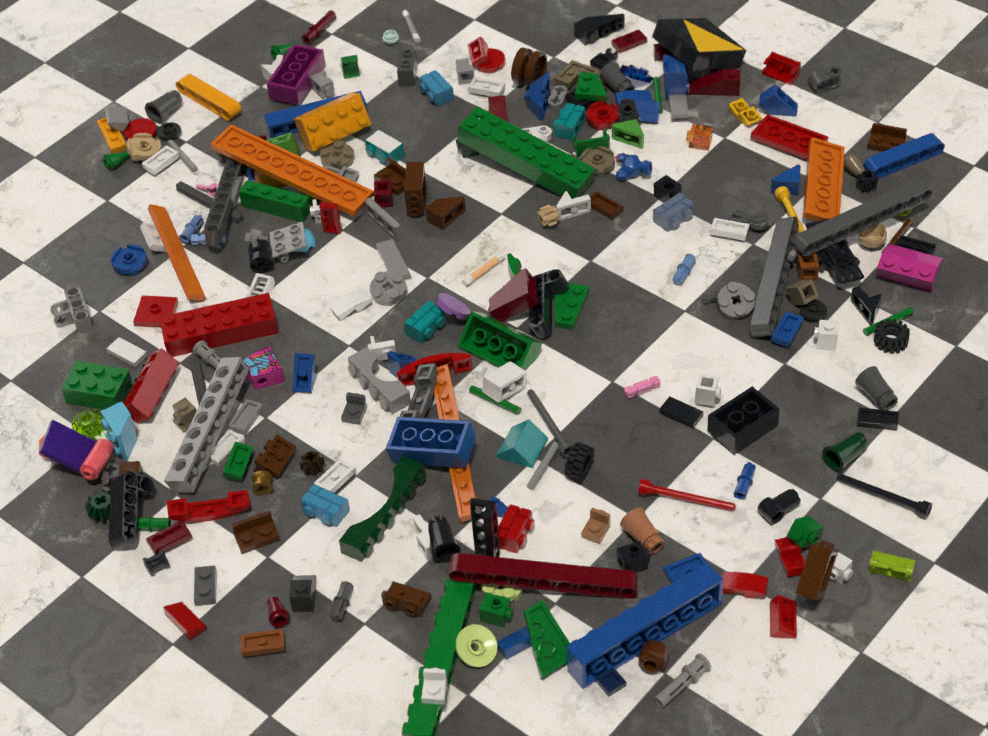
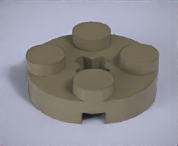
M335 141L333 144L320 150L321 164L323 167L329 165L340 170L343 166L350 167L354 162V150L351 146L344 144L343 141Z
M597 146V149L592 150L591 147L581 154V161L594 167V174L598 177L605 176L615 166L614 153L609 148Z

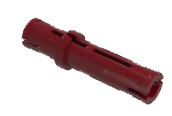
M329 10L315 25L309 27V30L301 37L302 41L305 44H309L314 38L319 37L321 32L336 19V13Z

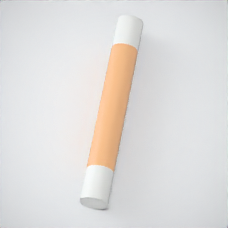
M499 253L462 280L463 285L467 287L505 259V253Z

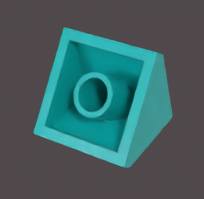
M528 419L511 427L496 457L533 468L548 441V437Z

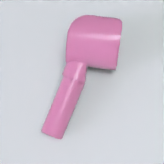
M212 183L209 186L197 184L196 188L205 190L210 196H213L218 185L216 183Z

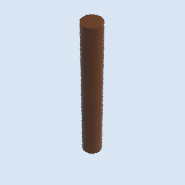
M907 219L888 244L896 245L900 235L904 236L913 224V221Z

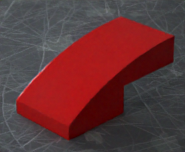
M789 537L775 539V546L787 577L802 574L805 560L801 555V547Z
M723 572L722 594L743 593L745 598L766 596L768 577L745 572Z

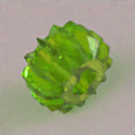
M92 407L88 411L83 409L81 413L76 412V417L72 418V429L94 440L95 436H101V432L105 431L100 422L103 419L99 410L94 411Z

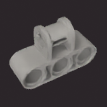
M70 285L64 290L66 300L54 303L50 308L52 315H54V323L57 326H66L74 323L79 333H87L93 326L82 291L78 285Z

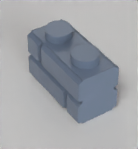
M678 193L653 209V221L667 232L672 228L678 227L685 219L688 220L693 216L694 203L683 194Z

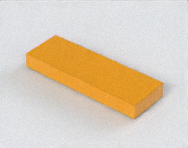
M107 117L97 120L98 127L110 152L117 153L126 150L127 144L121 132L108 125Z

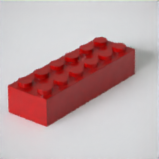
M269 293L159 317L166 351L172 357L193 353L194 346L201 340H204L209 348H216L278 334Z

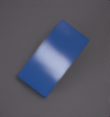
M629 90L615 94L617 104H620V101L626 98L653 102L649 90Z

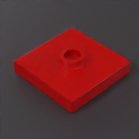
M142 295L133 320L134 326L161 327L159 317L174 314L178 298Z

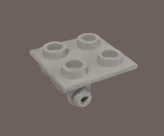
M303 221L270 232L273 258L278 257L282 263H285L289 259L288 253L307 247Z

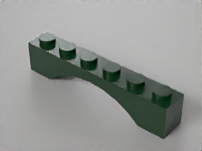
M403 455L393 468L394 486L388 500L370 518L349 526L339 540L342 554L360 562H363L365 557L371 554L374 545L382 539L384 532L388 527L392 526L397 514L403 511L406 502L414 496L417 487L425 481L424 463Z

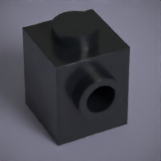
M626 98L621 100L620 104H617L623 122L637 119L638 122L641 121L634 99Z
M640 541L617 548V562L621 570H630L638 573L648 569L650 554L647 548H643Z

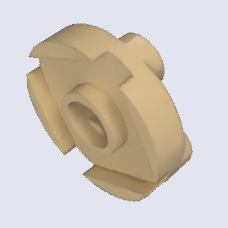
M138 133L133 135V138L127 140L126 149L132 160L146 161L161 150V142L159 139L155 140L150 134Z

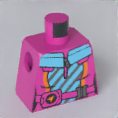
M269 346L243 360L249 368L243 383L250 381L254 389L285 382L283 370Z

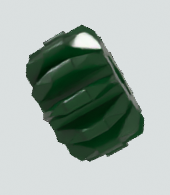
M102 489L100 493L94 492V496H89L88 502L85 503L87 515L95 523L101 521L104 524L106 520H109L110 490L105 492Z

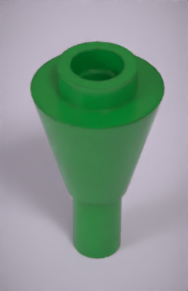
M298 43L272 45L270 50L271 56L275 59L277 55L285 56L292 45Z
M127 151L105 154L103 164L106 168L113 170L131 156Z

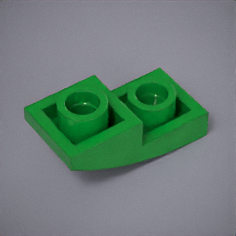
M509 253L507 254V261L511 280L521 271L522 265L518 258Z

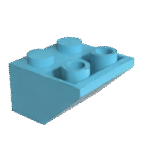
M119 402L100 411L103 418L100 422L103 429L107 431L104 433L106 439L114 445L115 454L117 456L120 455L124 461H127L137 441V435L129 411L123 402Z

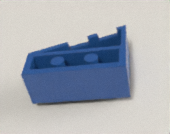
M663 55L665 100H669V95H682L689 92V83L686 82L688 81L687 66L677 59L675 55Z

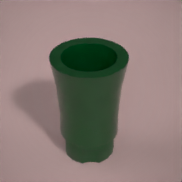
M861 432L848 435L822 450L824 462L833 471L840 472L854 458L862 454L863 450L868 447V440Z

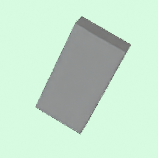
M246 399L228 424V430L245 436L264 410V405Z

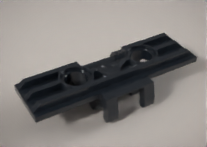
M828 219L807 223L805 227L809 229ZM847 239L816 252L820 259V272H823L825 266L828 265L839 284L864 279V275L858 267L860 260L852 253Z

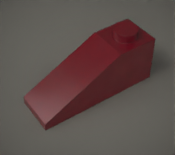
M723 69L690 81L689 95L739 96L741 70Z

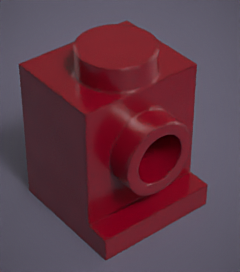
M391 180L374 181V200L381 208L393 207Z

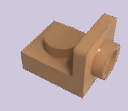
M591 508L590 518L581 532V538L601 544L610 528V514L604 510Z

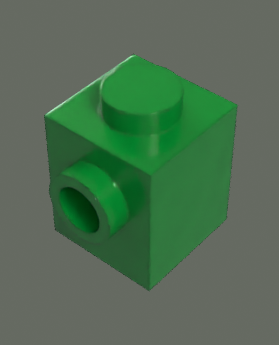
M810 516L796 518L786 536L801 548L818 542L824 527Z
M485 593L479 608L480 622L504 628L507 620H511L513 615L510 598Z

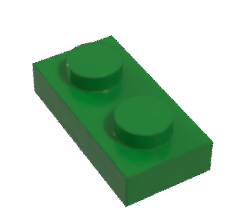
M234 442L222 476L242 482L254 447Z

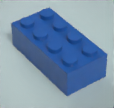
M397 417L385 449L393 463H398L404 455L424 463V465L466 468L477 435L470 421Z

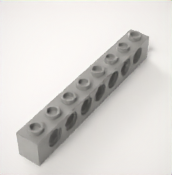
M241 357L221 358L164 480L173 493L194 492L249 371Z

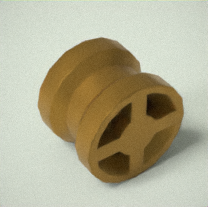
M261 470L252 475V491L255 494L262 496L272 491L271 474Z

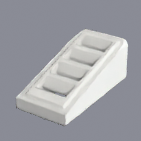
M256 273L245 298L254 296V294H270L275 285L274 278Z

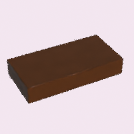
M597 191L590 196L591 208L611 220L624 211V206Z

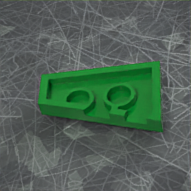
M569 283V287L565 292L555 295V327L569 330L574 329L590 292L588 286Z
M543 600L523 612L540 679L567 662L566 647L570 644Z

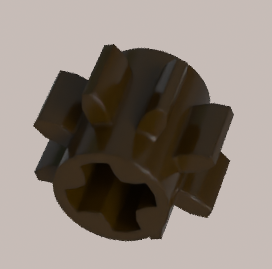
M309 451L301 456L302 461L299 462L300 469L304 470L305 475L315 476L320 471H323L324 457H320L319 452Z

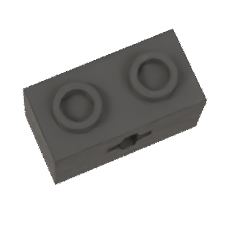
M409 49L400 50L397 67L399 86H415L418 69L417 51Z

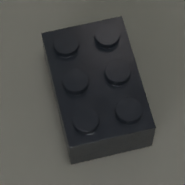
M752 386L708 415L707 431L735 454L777 426L780 409Z

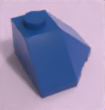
M550 73L544 74L531 83L529 90L525 92L527 108L540 121H543L548 108Z

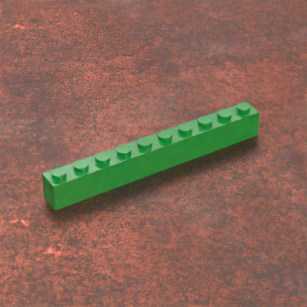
M450 578L445 580V595L440 597V612L435 614V629L429 635L430 646L424 652V667L419 669V684L414 686L413 704L410 703L408 706L407 716L409 718L408 722L403 724L402 736H436L444 705L422 703L423 671L425 668L446 670V701L458 658L456 638L459 632L467 626L478 587L477 583L457 582Z

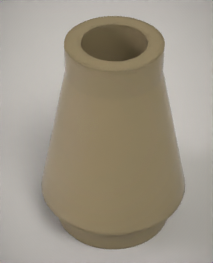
M850 154L844 159V168L856 177L857 174L865 171L858 156Z

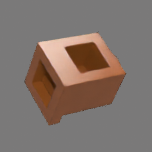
M797 253L796 266L799 280L812 279L813 281H818L819 263L816 253L807 257L802 253Z

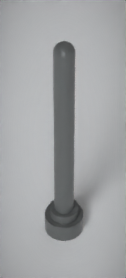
M528 390L527 395L558 441L559 452L564 458L569 457V451L572 450L574 445L573 442L565 439L534 390Z

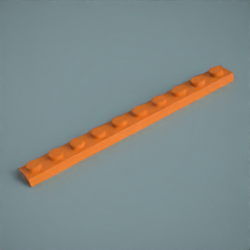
M448 364L437 367L434 391L439 419L460 420L450 368ZM468 459L466 468L449 467L461 523L471 520L470 501L471 498L477 499Z

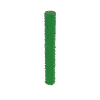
M654 77L655 102H660V114H662L660 81L658 77Z
M909 307L886 319H890V321L897 319V322L912 315L914 311ZM881 321L864 328V335L867 336L874 333L876 325Z
M471 385L469 388L470 393L517 415L521 412V407L506 400L498 403L484 394L482 389Z

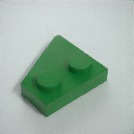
M580 72L575 90V99L607 101V93L597 73Z

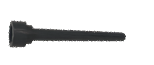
M844 474L837 475L839 482L914 509L918 516L927 519L933 505L931 502L925 500L923 502H916Z

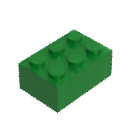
M76 361L61 389L66 404L104 410L119 402L124 404L132 388V378L129 369Z

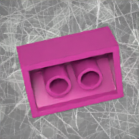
M888 244L882 252L878 263L877 277L932 292L943 258Z

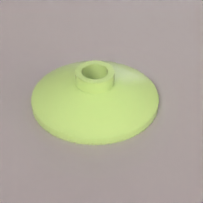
M476 624L469 625L463 628L457 635L456 651L465 664L477 668L484 667L494 660L497 654V641L493 633L486 627ZM471 645H475L477 651H473Z

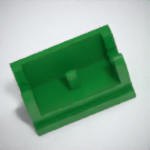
M607 130L603 131V137L589 138L582 141L577 140V136H573L572 147L577 158L581 157V154L591 147L592 150L597 149V146L610 149V136L607 134Z

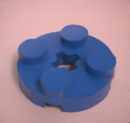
M129 244L127 248L121 249L120 247L116 249L111 255V262L115 272L136 276L146 266L148 258L143 247Z

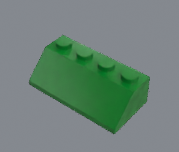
M247 180L239 190L242 207L297 222L303 221V223L310 215V206H313V200L316 199L309 195Z
M471 311L457 346L498 367L511 361L526 371L536 360L543 343L482 312Z

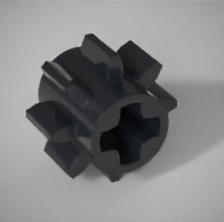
M865 170L861 174H857L856 187H859L862 192H871L873 188H877L878 176H875L872 171Z

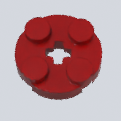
M604 101L591 104L588 107V111H586L587 122L597 131L610 128L613 124L619 123L620 111L618 106L613 103L609 105Z

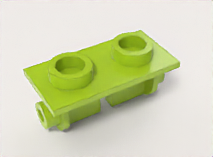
M873 551L869 572L911 581L915 560Z

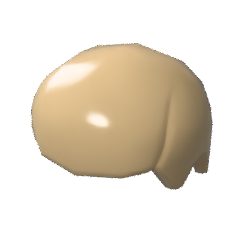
M879 223L859 232V242L868 248L881 246L887 239L886 226Z

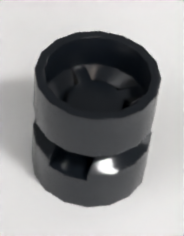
M263 239L252 241L248 246L250 269L256 273L270 271L273 267L271 244Z

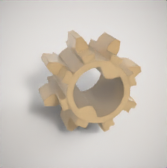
M546 205L537 212L540 224L543 227L546 225L547 228L551 227L560 220L558 210L554 205Z

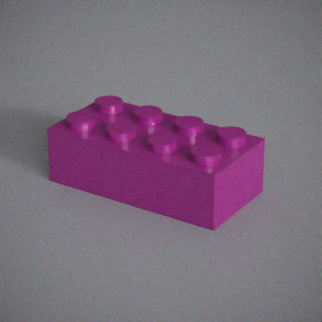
M293 44L266 83L269 99L299 105L312 86L310 77L321 72L326 65L323 49Z

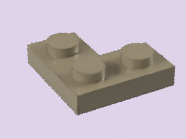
M572 60L556 76L555 84L570 88L579 79L580 72L597 73L599 77L600 70Z

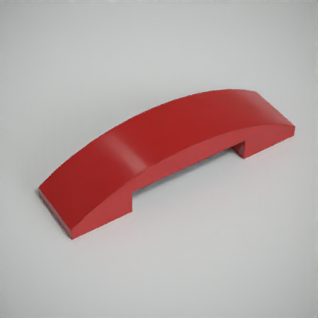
M442 353L424 357L397 372V380L405 387L415 385L416 383L413 379L418 366L435 363L437 367L448 364L450 370L453 369L454 374L473 370L471 354Z
M248 491L227 492L228 498L187 503V498L166 501L168 519L175 521L183 520V522H205L239 514L250 508Z

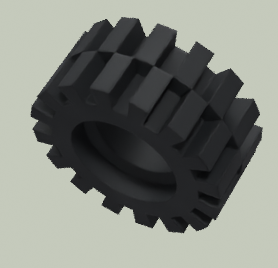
M886 319V322L882 320L876 325L873 341L875 342L874 345L878 346V350L884 349V353L890 351V354H894V351H896L898 354L900 350L904 351L905 347L907 348L910 330L906 324L902 325V321L896 322L897 319H893V321ZM885 335H895L897 338H889Z
M576 442L572 446V450L569 451V457L567 456L564 474L575 480L583 481L586 475H588V470L591 469L592 459L594 458L593 453L595 452L594 448Z

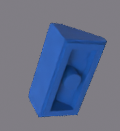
M634 100L641 121L658 122L660 102Z
M527 626L497 641V648L506 660L532 646Z

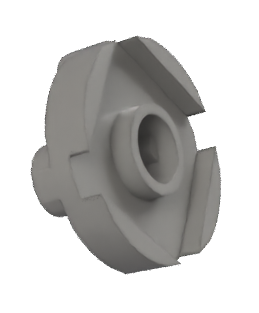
M385 271L375 274V278L370 284V293L378 304L391 306L396 304V301L400 298L402 300L405 297L407 285L401 273ZM387 286L393 287L390 288L389 291L385 290V287Z
M734 281L729 282L728 285L720 290L717 297L721 314L732 320L749 316L755 305L754 292L744 284ZM732 298H738L741 303L733 304Z

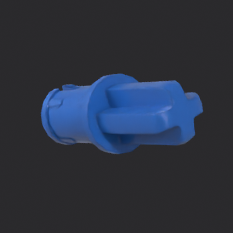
M751 462L744 465L741 475L737 477L738 483L733 492L734 497L737 499H745L749 486L753 484L752 478L756 466Z

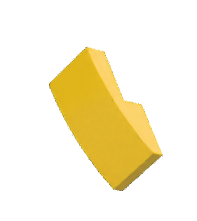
M743 98L728 104L727 108L747 127L763 119L754 106L749 107Z

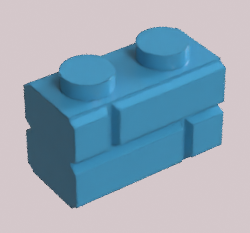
M434 70L429 72V74L420 76L419 89L422 93H426L430 102L433 101L437 106H441L445 102L448 103L454 99L453 87L438 71Z
M313 484L308 493L301 499L303 512L309 517L315 516L326 525L338 526L350 510L348 499L316 484Z

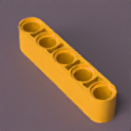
M190 73L176 82V88L181 94L227 121L242 112L241 105L235 99Z

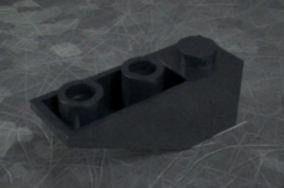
M625 14L592 16L574 23V36L586 46L625 28Z

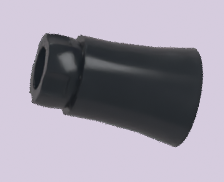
M441 515L434 516L428 521L432 557L437 562L447 563L450 562V557L453 554L460 553L461 549L454 538L447 519Z

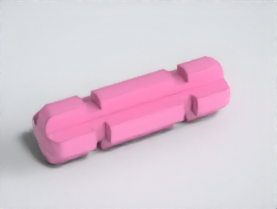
M653 376L649 378L650 380L645 379L633 384V387L631 385L625 387L624 394L627 398H631L635 394L639 395L651 390V387L653 389L661 385L658 376Z

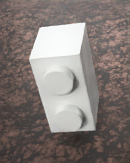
M510 361L483 377L482 392L499 403L526 387L527 372Z

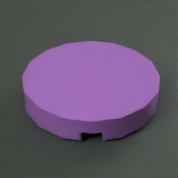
M440 293L435 300L437 306L448 315L455 314L456 319L466 320L471 313L470 309L463 302L451 295Z

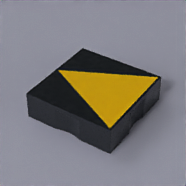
M707 18L658 19L652 35L653 39L673 53L677 59L691 70L740 68L747 51Z

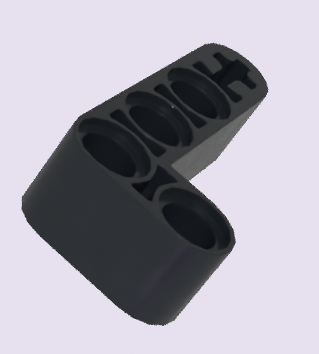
M553 269L533 276L536 281L538 304L529 308L528 323L538 339L547 338L552 331V296L565 292L569 287L568 281L559 269Z
M129 470L111 480L109 543L115 550L124 548L136 541L138 499L151 493L154 489V484L149 477Z

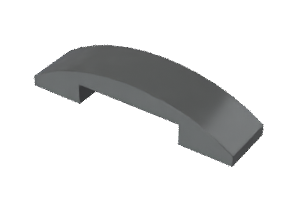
M435 363L418 366L413 379L417 384L408 410L401 411L399 417L424 418L435 391L437 375Z

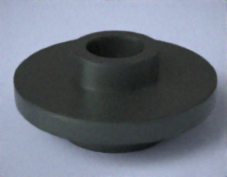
M168 122L162 124L158 128L157 133L162 139H174L180 135L181 127L177 123Z
M812 300L805 305H801L800 313L808 320H820L825 317L827 307L819 300Z

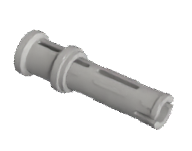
M204 340L196 343L193 348V354L200 356L206 365L217 368L221 358L216 350L209 348Z
M700 653L696 654L695 659L689 665L682 667V673L659 694L654 696L655 703L660 708H664L687 685L697 682L698 677L704 671L711 669L709 660Z

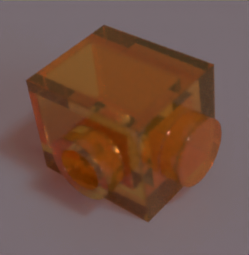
M692 124L691 130H688L686 140L689 141V148L709 151L713 136V126Z

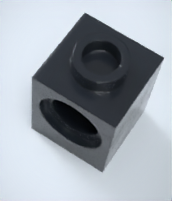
M667 175L654 183V197L663 203L681 193V184Z

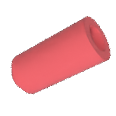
M98 439L81 465L80 473L85 479H97L115 450L114 445L109 440Z

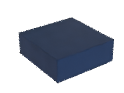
M614 667L596 677V683L608 697L626 687V681Z

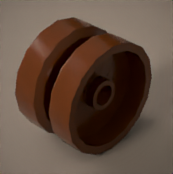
M524 47L520 48L512 63V81L521 85L526 84V86L530 87L531 83L546 73V53L533 52L531 49Z

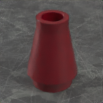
M271 597L267 601L269 622L274 627H283L289 621V613L278 597Z

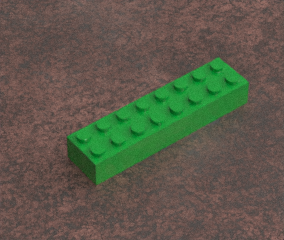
M478 106L458 127L457 141L560 196H563L565 191H567L571 199L581 197L593 182L594 167Z

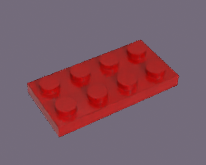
M767 114L752 131L750 139L808 160L811 137L828 142L829 137Z

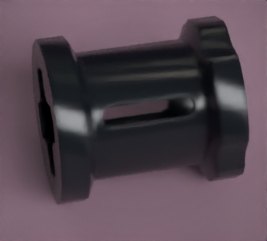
M159 550L157 554L149 558L145 557L142 559L150 575L164 566H169L162 550Z

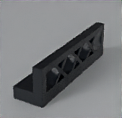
M471 498L470 510L475 554L500 557L496 502ZM477 507H483L485 508V511H481Z

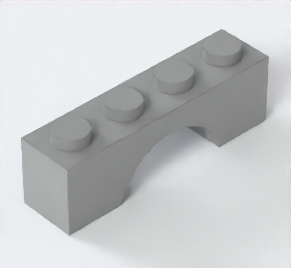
M367 347L348 357L349 373L357 377L361 386L369 390L370 395L380 402L384 410L387 409L393 415L410 405V391L399 380L383 381L375 376L379 371L378 360Z

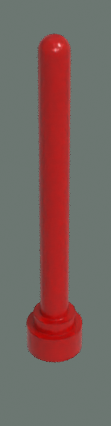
M641 479L639 484V495L647 496V494L651 495L653 493L730 511L736 509L734 503L655 486L647 479Z

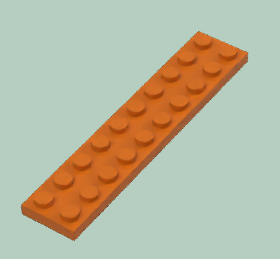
M230 125L211 143L212 150L322 202L338 204L339 210L355 216L365 206L366 199L374 196L373 190L234 125Z

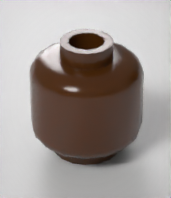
M647 641L643 644L638 657L640 666L650 673L661 672L667 663L669 650L660 641Z

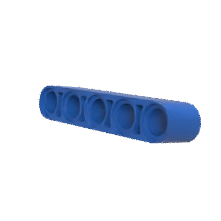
M929 133L869 157L865 160L863 167L865 170L872 171L880 179L939 155L944 150L945 144L933 133Z

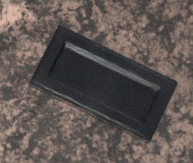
M671 396L659 408L660 414L691 428L697 425L704 412Z
M859 407L857 427L897 431L899 411Z

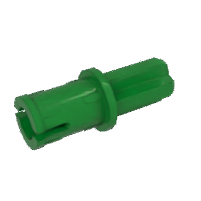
M153 516L148 518L137 517V529L152 532L153 530H164L171 526V519L153 518Z

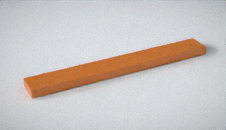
M150 204L147 209L187 299L203 302L206 296L166 208Z

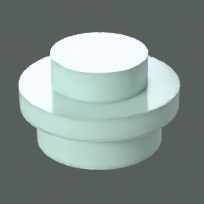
M387 30L384 32L383 41L385 43L394 44L399 40L396 31Z

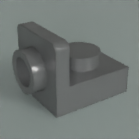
M347 392V403L341 420L345 423L361 425L367 409L365 395Z

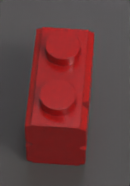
M512 504L508 506L498 526L500 549H507L509 552L518 553L520 546H525L527 541L526 534L528 531L533 530L535 524L531 510Z

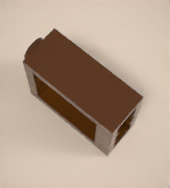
M407 162L404 185L407 217L425 216L427 193L424 162Z
M824 540L811 544L795 592L796 594L813 600L824 598L839 549L834 548L835 544Z

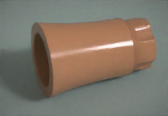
M642 507L631 510L622 518L620 527L637 542L640 541L643 548L648 549L649 554L654 555L664 547V540Z

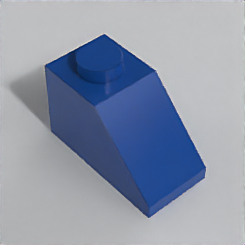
M776 84L760 94L759 105L762 110L770 115L794 117L797 115L798 103Z

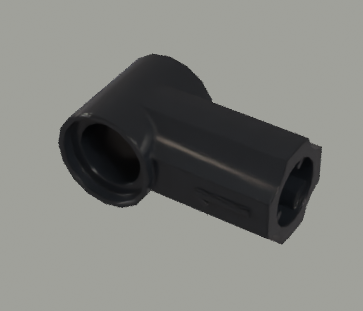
M788 489L773 499L771 497L763 499L759 503L757 510L771 524H776L784 517L786 512L801 503V499L794 489Z

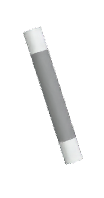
M404 10L402 15L414 42L419 43L421 39L408 11Z

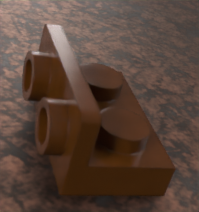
M873 123L867 149L884 152L906 143L907 129Z
M388 157L386 159V167L374 174V180H391L393 193L398 196L404 192L406 169Z
M276 434L274 439H268L263 447L266 450L265 453H259L254 461L257 465L254 472L262 469L277 479L297 446Z
M270 511L259 513L256 516L240 520L231 525L241 555L280 541Z
M394 581L388 591L383 590L381 593L383 606L420 618L432 599L429 592Z

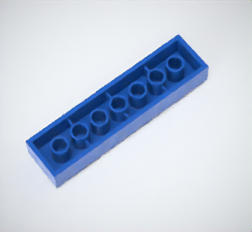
M708 563L697 566L687 575L677 578L672 584L660 588L657 593L650 597H645L637 605L625 609L622 614L607 620L605 624L597 629L590 630L582 638L572 641L566 647L568 673L582 689H585L596 682L597 676L612 667L617 669L637 657L643 644L647 641L657 640L661 642L722 605L723 578Z

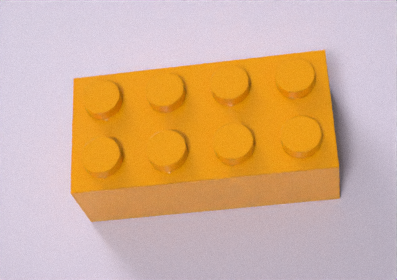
M356 92L346 94L294 118L305 149L313 152L371 125L361 95Z

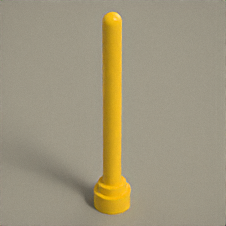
M785 186L777 188L774 192L777 200L784 204L790 217H797L799 223L798 233L804 231L789 200L790 192Z

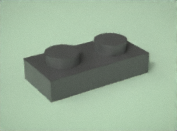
M215 565L195 567V606L216 604L217 570Z

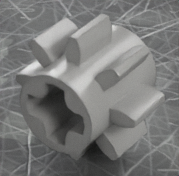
M251 229V233L246 232L244 241H247L249 246L254 240L263 239L267 241L268 237L264 236V231Z

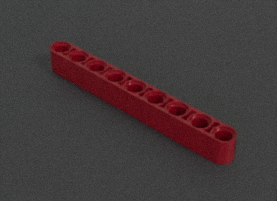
M456 553L450 557L449 578L457 582L631 599L637 596L638 575L630 570Z

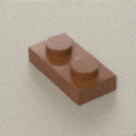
M283 629L240 635L242 657L285 651Z

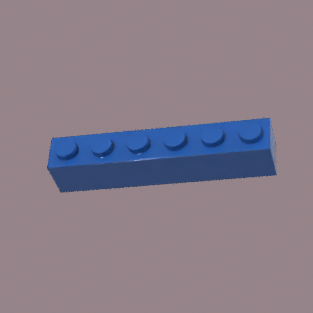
M360 90V91H356V93H360L361 98H362L363 103H364V106H365L366 111H367L366 101H365V99H364V96H363L361 90ZM344 95L264 114L270 138L290 132L292 134L299 133L294 118Z

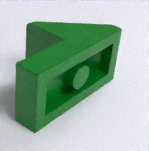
M357 55L341 57L340 66L344 79L360 76Z

